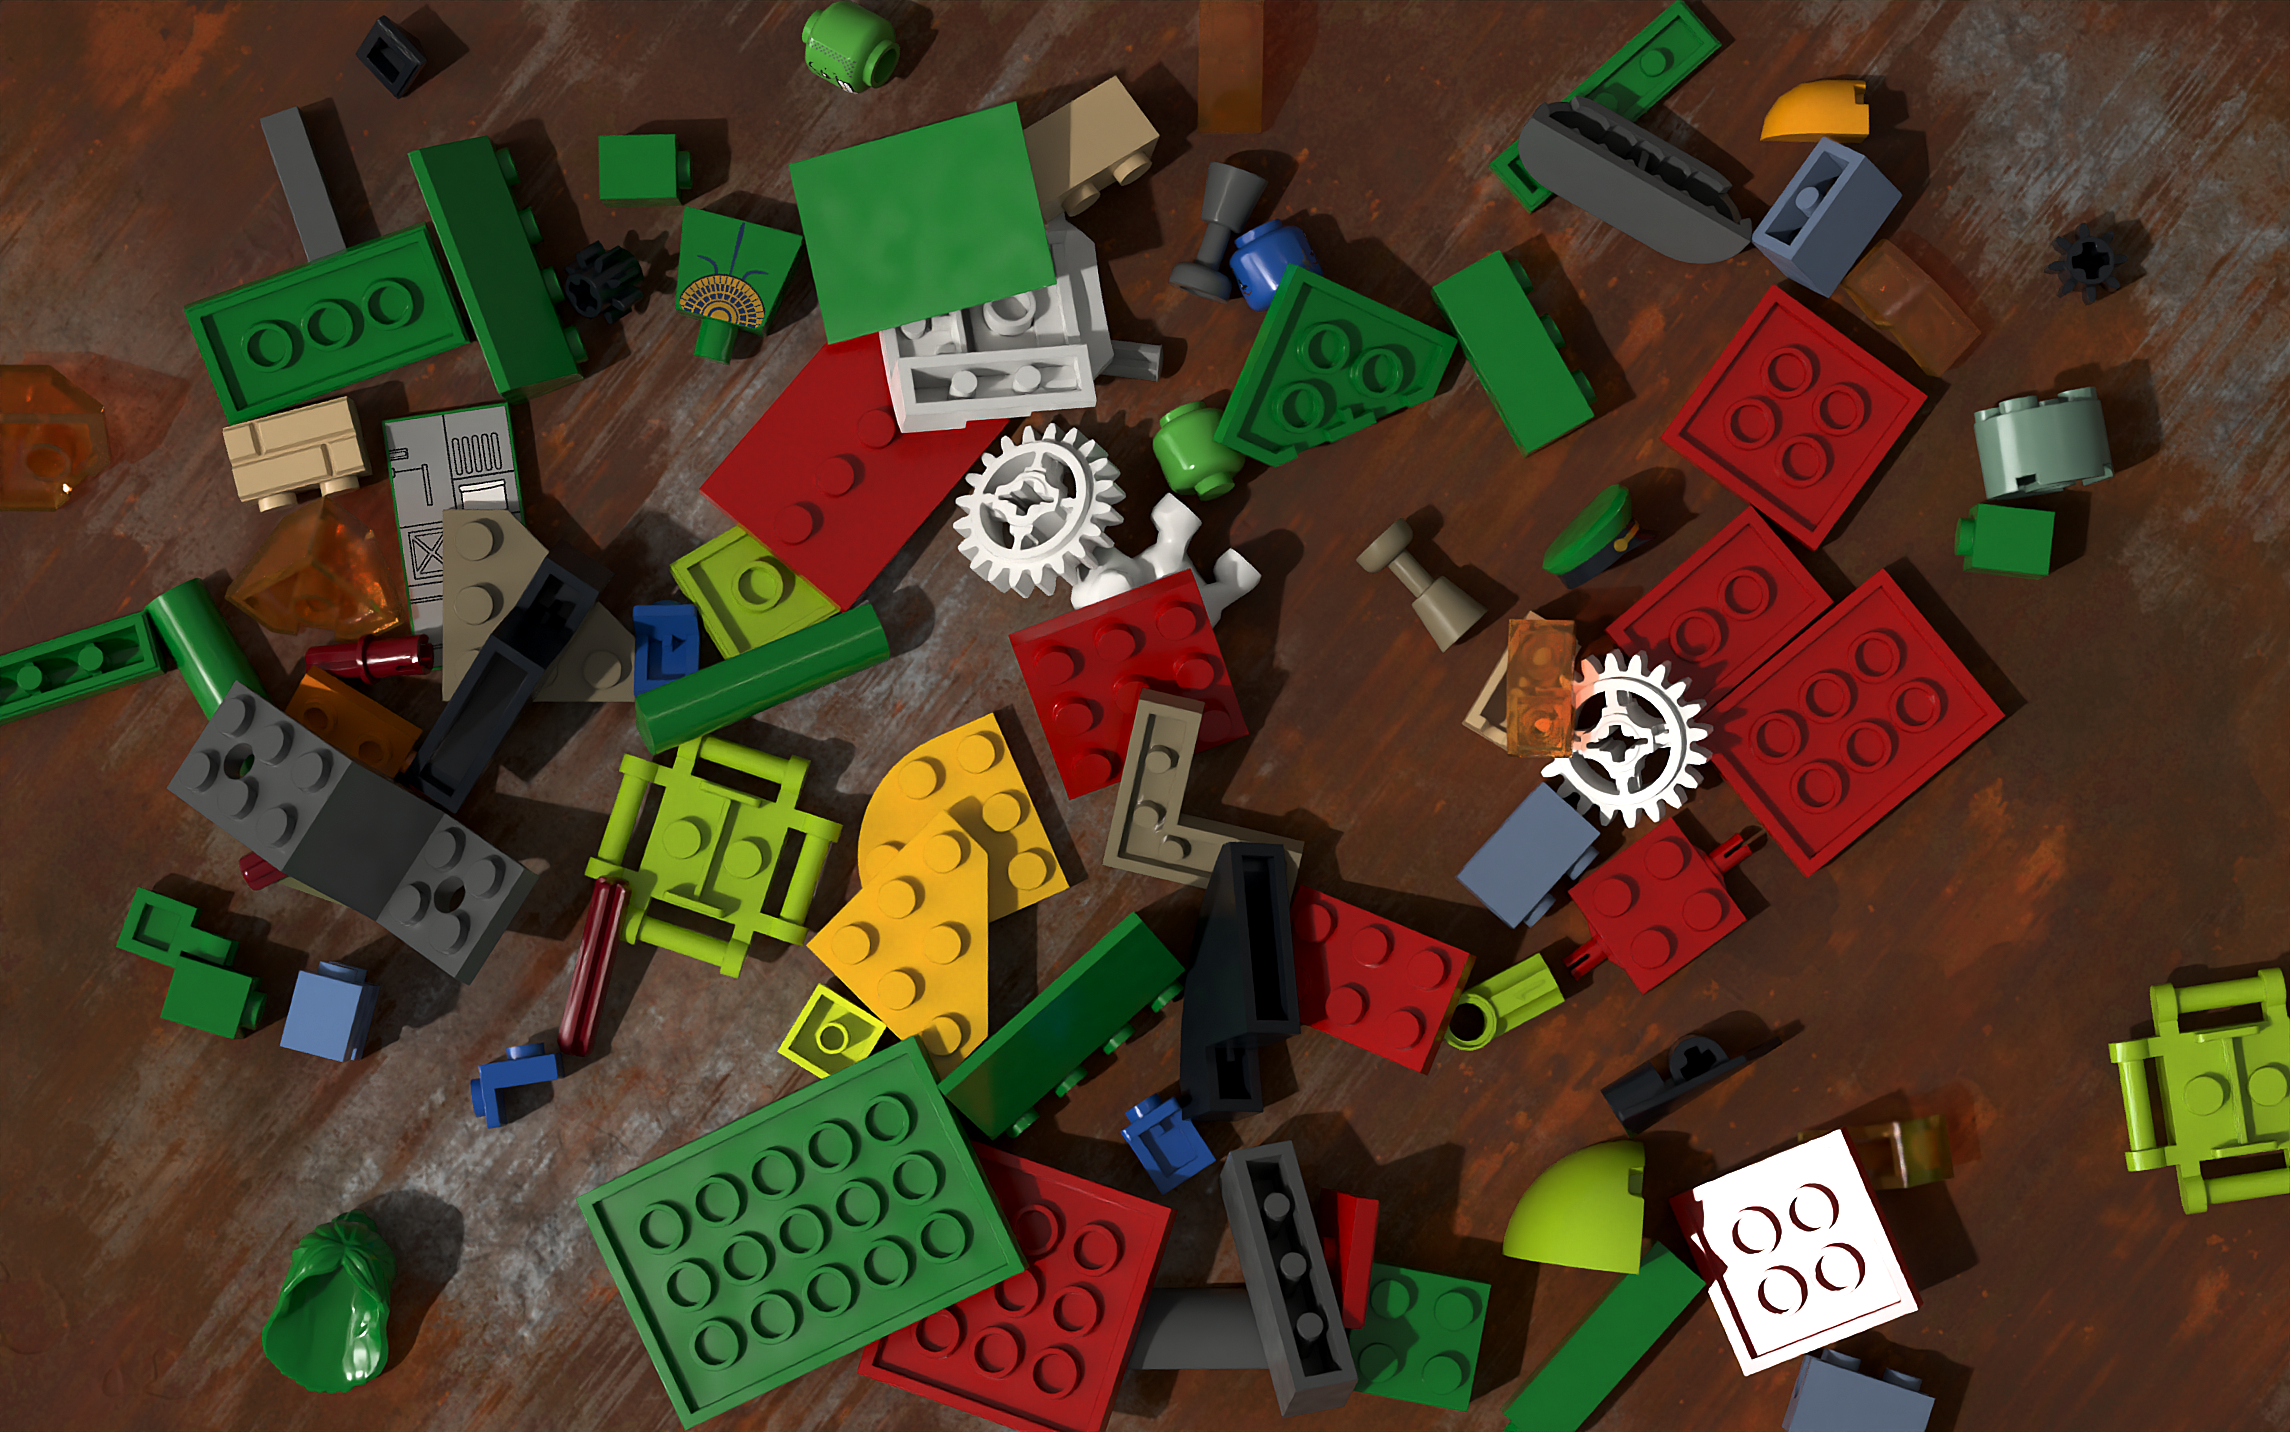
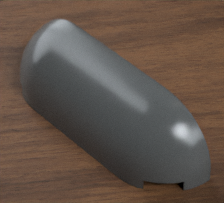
M1575 96L1569 103L1554 102L1547 104L1545 101L1538 106L1525 123L1518 141L1519 155L1528 173L1539 184L1657 252L1683 262L1708 264L1734 257L1751 242V219H1742L1736 204L1727 193L1732 184L1723 175L1605 106L1581 96Z
M1247 1287L1153 1288L1126 1369H1269Z

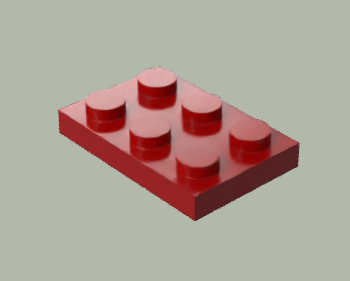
M1750 505L1603 631L1629 661L1639 651H1646L1648 658L1647 669L1650 672L1664 661L1669 660L1671 662V670L1667 681L1670 684H1675L1683 678L1690 677L1692 682L1688 690L1683 694L1684 700L1690 702L1692 700L1705 699L1707 703L1701 711L1693 716L1695 721L1834 603V601Z
M1301 884L1290 909L1300 1023L1428 1076L1477 957Z

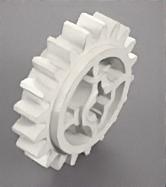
M1055 423L1049 424L1043 437L1031 426H1026L1021 445L1017 446L1005 435L1001 438L1003 450L1001 456L995 458L986 452H983L981 455L982 462L987 467L983 475L976 473L966 474L965 479L975 488L973 495H964L956 498L955 503L969 515L953 523V528L965 538L958 546V549L971 561L970 568L985 581L988 580L1001 592L1006 593L1010 588H1013L1023 598H1028L1031 595L1035 585L1046 595H1053L1058 576H1061L1069 584L1075 586L1078 581L1076 567L1081 563L1095 570L1098 567V562L1092 554L1095 547L1112 548L1115 544L1104 533L1105 527L1119 525L1124 520L1111 505L1126 498V493L1114 483L1121 474L1119 469L1107 459L1109 454L1093 439L1088 440L1074 427L1066 434ZM1065 472L1073 473L1075 477L1076 498L1074 499L1067 496L1068 488L1062 483ZM1003 522L1010 524V533L1015 537L1012 549H1007L1004 544Z
M1613 649L1607 654L1605 669L1593 654L1581 661L1584 677L1577 671L1569 668L1559 676L1567 692L1560 689H1551L1544 696L1545 701L1556 712L1542 713L1535 720V724L1552 733V736H1548L1534 745L1535 751L1551 753L1555 757V760L1541 771L1543 777L1561 774L1565 781L1559 787L1557 794L1561 798H1565L1571 793L1577 792L1580 795V800L1576 811L1581 816L1595 804L1599 805L1601 825L1604 826L1612 822L1618 811L1621 810L1628 828H1633L1641 820L1642 808L1645 809L1647 815L1654 822H1657L1666 815L1663 799L1678 809L1688 800L1680 784L1685 787L1696 788L1704 780L1703 776L1691 764H1705L1712 758L1713 754L1708 749L1696 744V741L1707 737L1714 731L1712 725L1695 723L1693 720V716L1707 705L1705 699L1686 702L1683 698V694L1690 687L1692 679L1686 677L1675 684H1670L1667 681L1671 670V662L1669 660L1664 661L1652 672L1648 671L1647 653L1643 650L1634 655L1628 667L1625 665L1620 649ZM1605 691L1607 706L1602 709V718L1599 723L1587 729H1577L1580 713L1588 699L1597 693ZM1631 692L1650 701L1660 711L1666 722H1664L1663 718H1655L1647 714L1638 705L1636 698H1632ZM1621 727L1623 735L1634 736V739H1642L1626 750L1624 741L1614 740L1613 737H1606ZM1671 747L1667 766L1661 776L1650 783L1642 785L1641 770L1645 767V758L1648 754L1658 748ZM1584 758L1594 759L1601 763L1609 771L1610 777L1616 779V784L1598 775Z

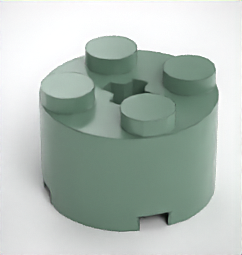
M2096 387L2062 392L2057 394L2058 398L2041 402H2038L2037 396L2011 399L2000 402L1999 407L1974 413L1976 423L1973 424L1988 501L1994 499L2003 501L2064 491L2063 488L2077 484L2076 480L2082 479L2083 486H2087L2115 477L2101 400H2098Z

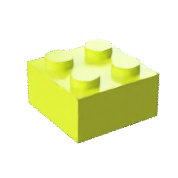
M819 983L777 1052L819 1078L824 1079L870 1057L888 1027L874 1014L825 984Z

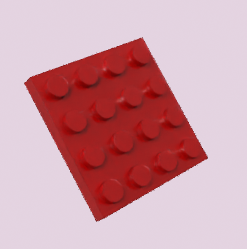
M969 1139L1030 1267L1021 1273L866 1345L857 1374L1020 1432H1106L1178 1210Z

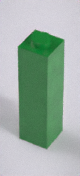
M1652 1237L1641 1250L1639 1275L1620 1273L1500 1408L1502 1413L1511 1420L1504 1427L1503 1431L1575 1432L1706 1283L1661 1242Z

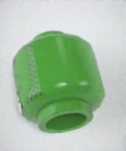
M839 0L832 3L826 10H816L810 16L803 29L802 41L806 44L805 60L809 70L850 93L859 94L871 87L875 89L881 87L893 73L900 56V47L895 42L896 34L892 23L850 0Z

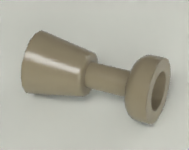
M1400 517L1356 561L1368 573H1378L1387 566L1417 598L1412 603V607L1442 653H1444L1489 609L1446 577L1441 576L1436 581L1406 550L1412 542L1414 534L1411 526Z

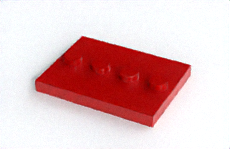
M879 332L828 345L827 341L699 488V494L841 613H844L853 608L963 480L966 474L981 459L983 452H987L1010 424V420L1008 418L967 421L966 427L962 429L901 433L889 391Z
M1881 568L1694 722L1713 726L1714 731L1707 737L1696 741V744L1713 753L1712 758L1709 760L1711 765L1804 878H1809L2005 717V714L1886 570Z

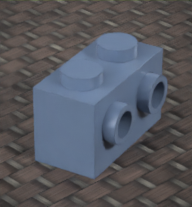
M1823 136L1754 231L1751 242L1787 278L1829 298L1903 195L1865 155Z

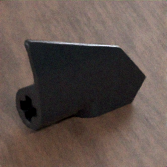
M1688 1034L1677 1039L1670 1047L1667 1054V1069L1670 1078L1666 1081H1662L1652 1063L1647 1060L1600 1091L1624 1130L1632 1139L1783 1043L1776 1036L1752 1048L1743 1055L1729 1060L1724 1050L1712 1038L1703 1034ZM1692 1047H1696L1700 1054L1709 1049L1713 1058L1706 1064L1708 1071L1697 1077L1692 1073L1687 1078H1684L1680 1071L1688 1063L1684 1053Z

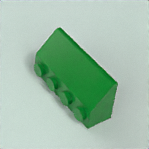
M488 135L421 148L407 153L498 394L512 406H517L585 380L579 364L588 361L589 356L576 324L565 328L557 304L565 302L567 299L554 266L551 265L546 268L541 266L534 245L544 242V238L531 206L520 209L511 186L522 181L509 148L505 147L497 150L495 143Z

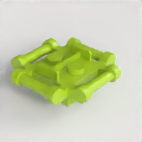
M706 734L679 745L673 769L624 753L619 772L624 773L607 828L597 858H589L584 875L594 879H598L602 875L621 877L629 882L632 894L620 941L636 945L637 941L640 940L719 966L721 967L720 974L735 979L740 978L755 932L803 947L809 928L803 925L831 841L838 842L843 827L842 824L796 810L811 760L793 754L790 760L712 734ZM699 757L781 784L776 803L693 776ZM648 782L665 786L666 790L639 871L637 872L621 867ZM791 829H796L807 834L780 916L777 918L764 914V910ZM652 898L735 924L730 942L728 943L647 916Z
M2279 967L2261 969L2258 971L2257 977L2175 989L2171 983L2151 985L2150 1000L2156 1035L2108 1044L2111 1063H2118L2131 1146V1150L2125 1152L2128 1171H2141L2176 1165L2181 1202L2186 1215L2206 1212L2207 1205L2289 1194L2290 1017H2287L2286 988L2281 969ZM2261 1002L2262 1020L2179 1032L2178 1014ZM2155 1057L2168 1145L2156 1146L2143 1059ZM2284 1149L2286 1168L2203 1180L2201 1176L2199 1161Z

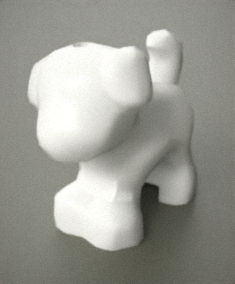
M1167 493L1153 508L1150 520L1159 531L1156 544L1148 547L1141 554L1133 558L1126 556L1114 546L1112 548L1096 546L1092 554L1098 562V567L1094 570L1086 567L1083 563L1076 567L1078 581L1072 588L1071 602L1074 609L1077 610L1191 568L1213 629L1220 620L1221 610L1251 591L1260 582L1262 576L1240 554L1230 548L1215 562L1213 574L1216 582L1207 584L1197 572L1186 553L1192 536L1201 526L1202 522L1172 494Z

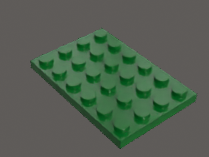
M919 1033L575 1198L685 1431L1021 1273L1030 1267L952 1102L936 1087L941 1082V1079Z

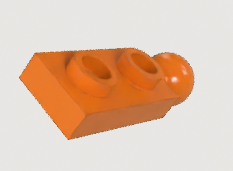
M314 664L305 674L284 711L327 742L393 779H396L399 772L405 774L418 753L413 748L423 730ZM409 784L411 790H413L414 792H416L417 794H419L420 796H422L430 802H436L435 800H433L432 798H430L429 796H427L426 794H424L423 792Z

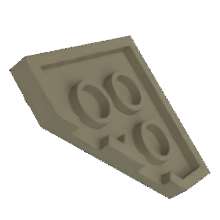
M443 509L442 701H450L489 635L517 604L545 556L550 552L509 510ZM598 601L533 702H635L634 667L636 637Z

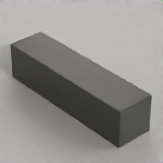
M295 106L259 119L308 262L349 248L348 240L303 111Z

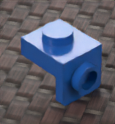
M662 600L651 605H637L633 607V624L636 635L635 698H637V695L701 670L702 634L697 606L692 604L683 605L672 600Z
M543 1042L506 1048L507 1061L478 1065L480 1078L471 1079L470 1083L472 1103L476 1117L486 1116L488 1129L507 1126L503 1088L565 1078L562 1053L546 1055Z
M1156 1092L1124 1113L1131 1124L1123 1128L1120 1133L1126 1142L1129 1143L1162 1195L1216 1161V1158L1192 1121H1182L1181 1104L1175 1095L1163 1102Z

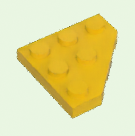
M943 808L806 945L901 1041L919 1033L941 1081L952 1073L989 1036V854Z

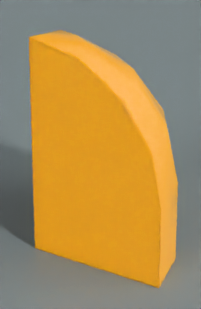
M1824 79L1797 85L1781 95L1766 115L1760 141L1819 142L1824 136L1837 143H1862L1869 135V104H1864L1866 82L1863 80Z

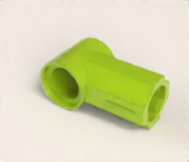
M1537 952L1463 991L1457 1006L1464 1003H1472L1477 1006L1483 1014L1484 1027L1475 1038L1460 1040L1454 1036L1448 1026L1443 1040L1456 1049L1473 1051L1482 1048L1491 1040L1565 1002L1554 977L1540 953Z

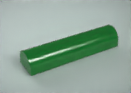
M201 578L188 580L168 590L144 607L143 610L147 612L151 624L208 721L211 720L236 680L276 705ZM253 754L248 756L243 762L240 769L241 777H244L252 768L255 759Z
M864 604L637 695V698H635L636 728L647 749L654 756L889 661L890 650L882 625L872 605Z
M145 610L1 655L0 726L167 674V663L162 643L149 620L147 612Z

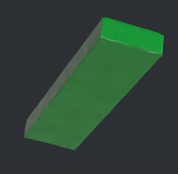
M1676 0L1561 102L1569 103L1575 96H1581L1593 100L1635 123L1719 50L1722 45L1682 0ZM1517 139L1493 160L1488 168L1530 215L1554 193L1539 184L1528 173L1520 159L1518 150L1519 139Z

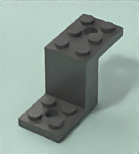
M237 680L166 788L282 873L376 921L453 978L469 986L540 877L435 803L428 801L408 786L327 742L259 693ZM253 754L255 759L252 768L244 777L240 778V769L243 762L248 756ZM464 886L466 892L463 902L456 910L450 912L449 903L451 897L457 889Z

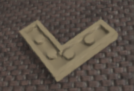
M1142 688L1102 865L1207 889L1215 862L1223 844L1228 842L1283 844L1290 907L1303 853L1304 841L1180 813L1205 702Z

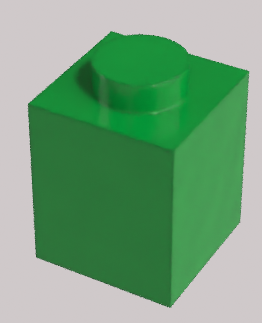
M676 134L598 136L600 200L606 208L682 206V189H692L693 162L691 151H681V143Z
M1979 503L1969 508L1968 518L1959 517L1955 534L1954 552L1955 555L1964 556L1963 572L2035 580L2048 576L2055 512Z
M179 956L160 1018L233 1040L244 1039L247 1028L251 1030L258 1028L264 1013L267 994L259 992L263 978L193 956Z

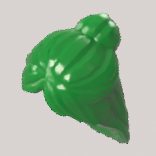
M353 1209L338 1215L331 1222L316 1226L313 1231L307 1232L299 1240L298 1248L291 1253L290 1260L292 1263L281 1287L278 1302L262 1331V1346L266 1357L281 1371L282 1375L295 1380L297 1384L304 1386L307 1391L326 1392L329 1394L350 1392L355 1386L365 1385L381 1374L388 1361L389 1347L386 1327L390 1313L392 1282L397 1278V1258L392 1249L386 1244V1241L377 1233L375 1221L370 1219L365 1211Z

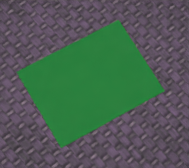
M1016 101L788 164L828 345L1057 284Z

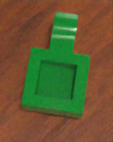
M137 887L116 947L172 968L176 967L178 957L186 956L187 953L222 966H232L241 942L196 927L203 910L202 908L144 887Z

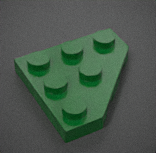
M1288 263L1212 440L1276 468L1298 458L1297 454L1326 441L1335 442L1377 423L1376 419L1405 406L1412 408L1432 399L1458 339L1305 268Z

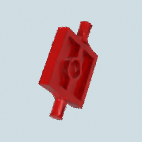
M1669 817L1568 890L1567 894L1585 917L1590 936L1592 937L1568 956L1561 959L1568 970L1581 959L1589 956L1588 959L1570 971L1573 978L1579 981L1582 976L1608 959L1609 962L1627 974L1641 995L1644 996L1744 924L1747 919L1727 893L1722 876L1742 860L1753 855L1748 845L1745 844L1729 857H1724L1742 844L1743 838L1736 832L1731 838L1706 855L1704 851L1689 842L1672 817Z

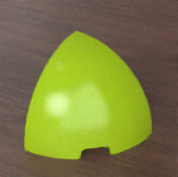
M1617 1140L1590 1145L1561 1158L1547 1168L1531 1184L1517 1204L1505 1233L1501 1254L1542 1263L1639 1275L1644 1216V1199L1641 1194L1645 1167L1643 1142L1641 1140Z

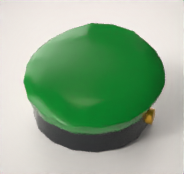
M1619 484L1611 485L1603 489L1582 509L1551 543L1544 553L1542 569L1549 574L1557 575L1567 589H1574L1596 577L1626 552L1660 536L1661 531L1642 529L1631 515L1632 501L1628 487Z

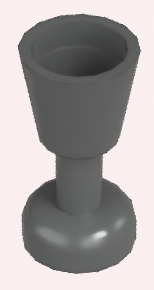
M1209 162L1201 211V220L1208 224L1195 263L1179 262L1172 269L1168 284L1207 300L1228 303L1232 283L1228 276L1219 272V268L1231 233H1241L1268 186V181L1253 173L1230 165Z

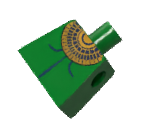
M685 206L682 221L675 309L681 316L701 321L693 356L718 364L730 365L739 331L761 337L767 336L805 254L807 246L803 236Z

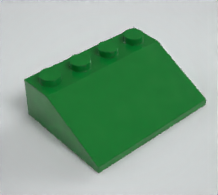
M1133 911L936 1087L992 1141L1003 1131L1013 1141L1041 1116L1033 1107L1038 1100L1051 1089L1061 1098L1088 1074V1071L1081 1065L1082 1061L1099 1046L1107 1055L1111 1054L1136 1031L1129 1022L1136 1013L1147 1004L1157 1013L1181 992L1184 986L1176 978L1186 969Z

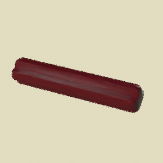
M602 875L595 882L557 1038L560 1051L567 1055L587 1057L594 1049L632 894L629 882L621 877Z

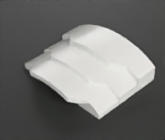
M1064 213L1047 222L1049 226L1046 230L1057 280L1056 285L879 331L889 391L901 433L962 429L966 427L967 421L1031 416L1033 411L1095 407L1097 400L1093 381L1112 362L1114 353L1104 311L1095 243L1081 230L1065 220Z

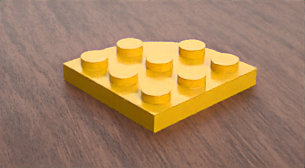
M993 712L935 737L905 755L883 778L867 806L858 841V867L862 888L942 808L989 854V923L1070 888Z

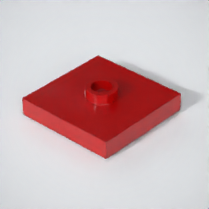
M1321 1188L1316 1229L1344 1328L1362 1330V1327H1365L1381 1203L1377 1199L1351 1192Z

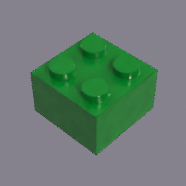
M1373 1259L1365 1327L1363 1326L1362 1330L1348 1328L1347 1340L1358 1376V1382L1353 1391L1468 1412L1491 1284L1484 1279Z

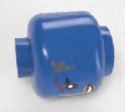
M1280 219L1267 222L1234 241L1238 250L1231 256L1229 267L1248 306L1254 311H1268L1288 263L1298 265L1323 277V269L1304 231L1294 225L1283 226Z

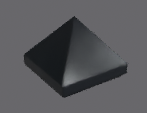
M385 15L377 19L355 54L398 100L405 96L427 62L419 39Z

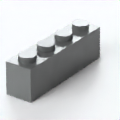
M1292 1140L1230 1151L1219 1176L1218 1183L1282 1419L1344 1407L1358 1382V1376Z

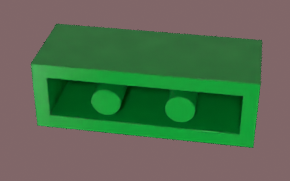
M1497 250L1432 287L1430 296L1454 338L1458 339L1459 347L1525 459L1589 423L1595 416L1590 405L1597 402V397L1587 378L1579 368L1571 373L1558 352V350L1566 345L1550 315L1546 313L1538 317L1526 297L1534 289L1522 265L1516 258L1506 262L1501 251Z

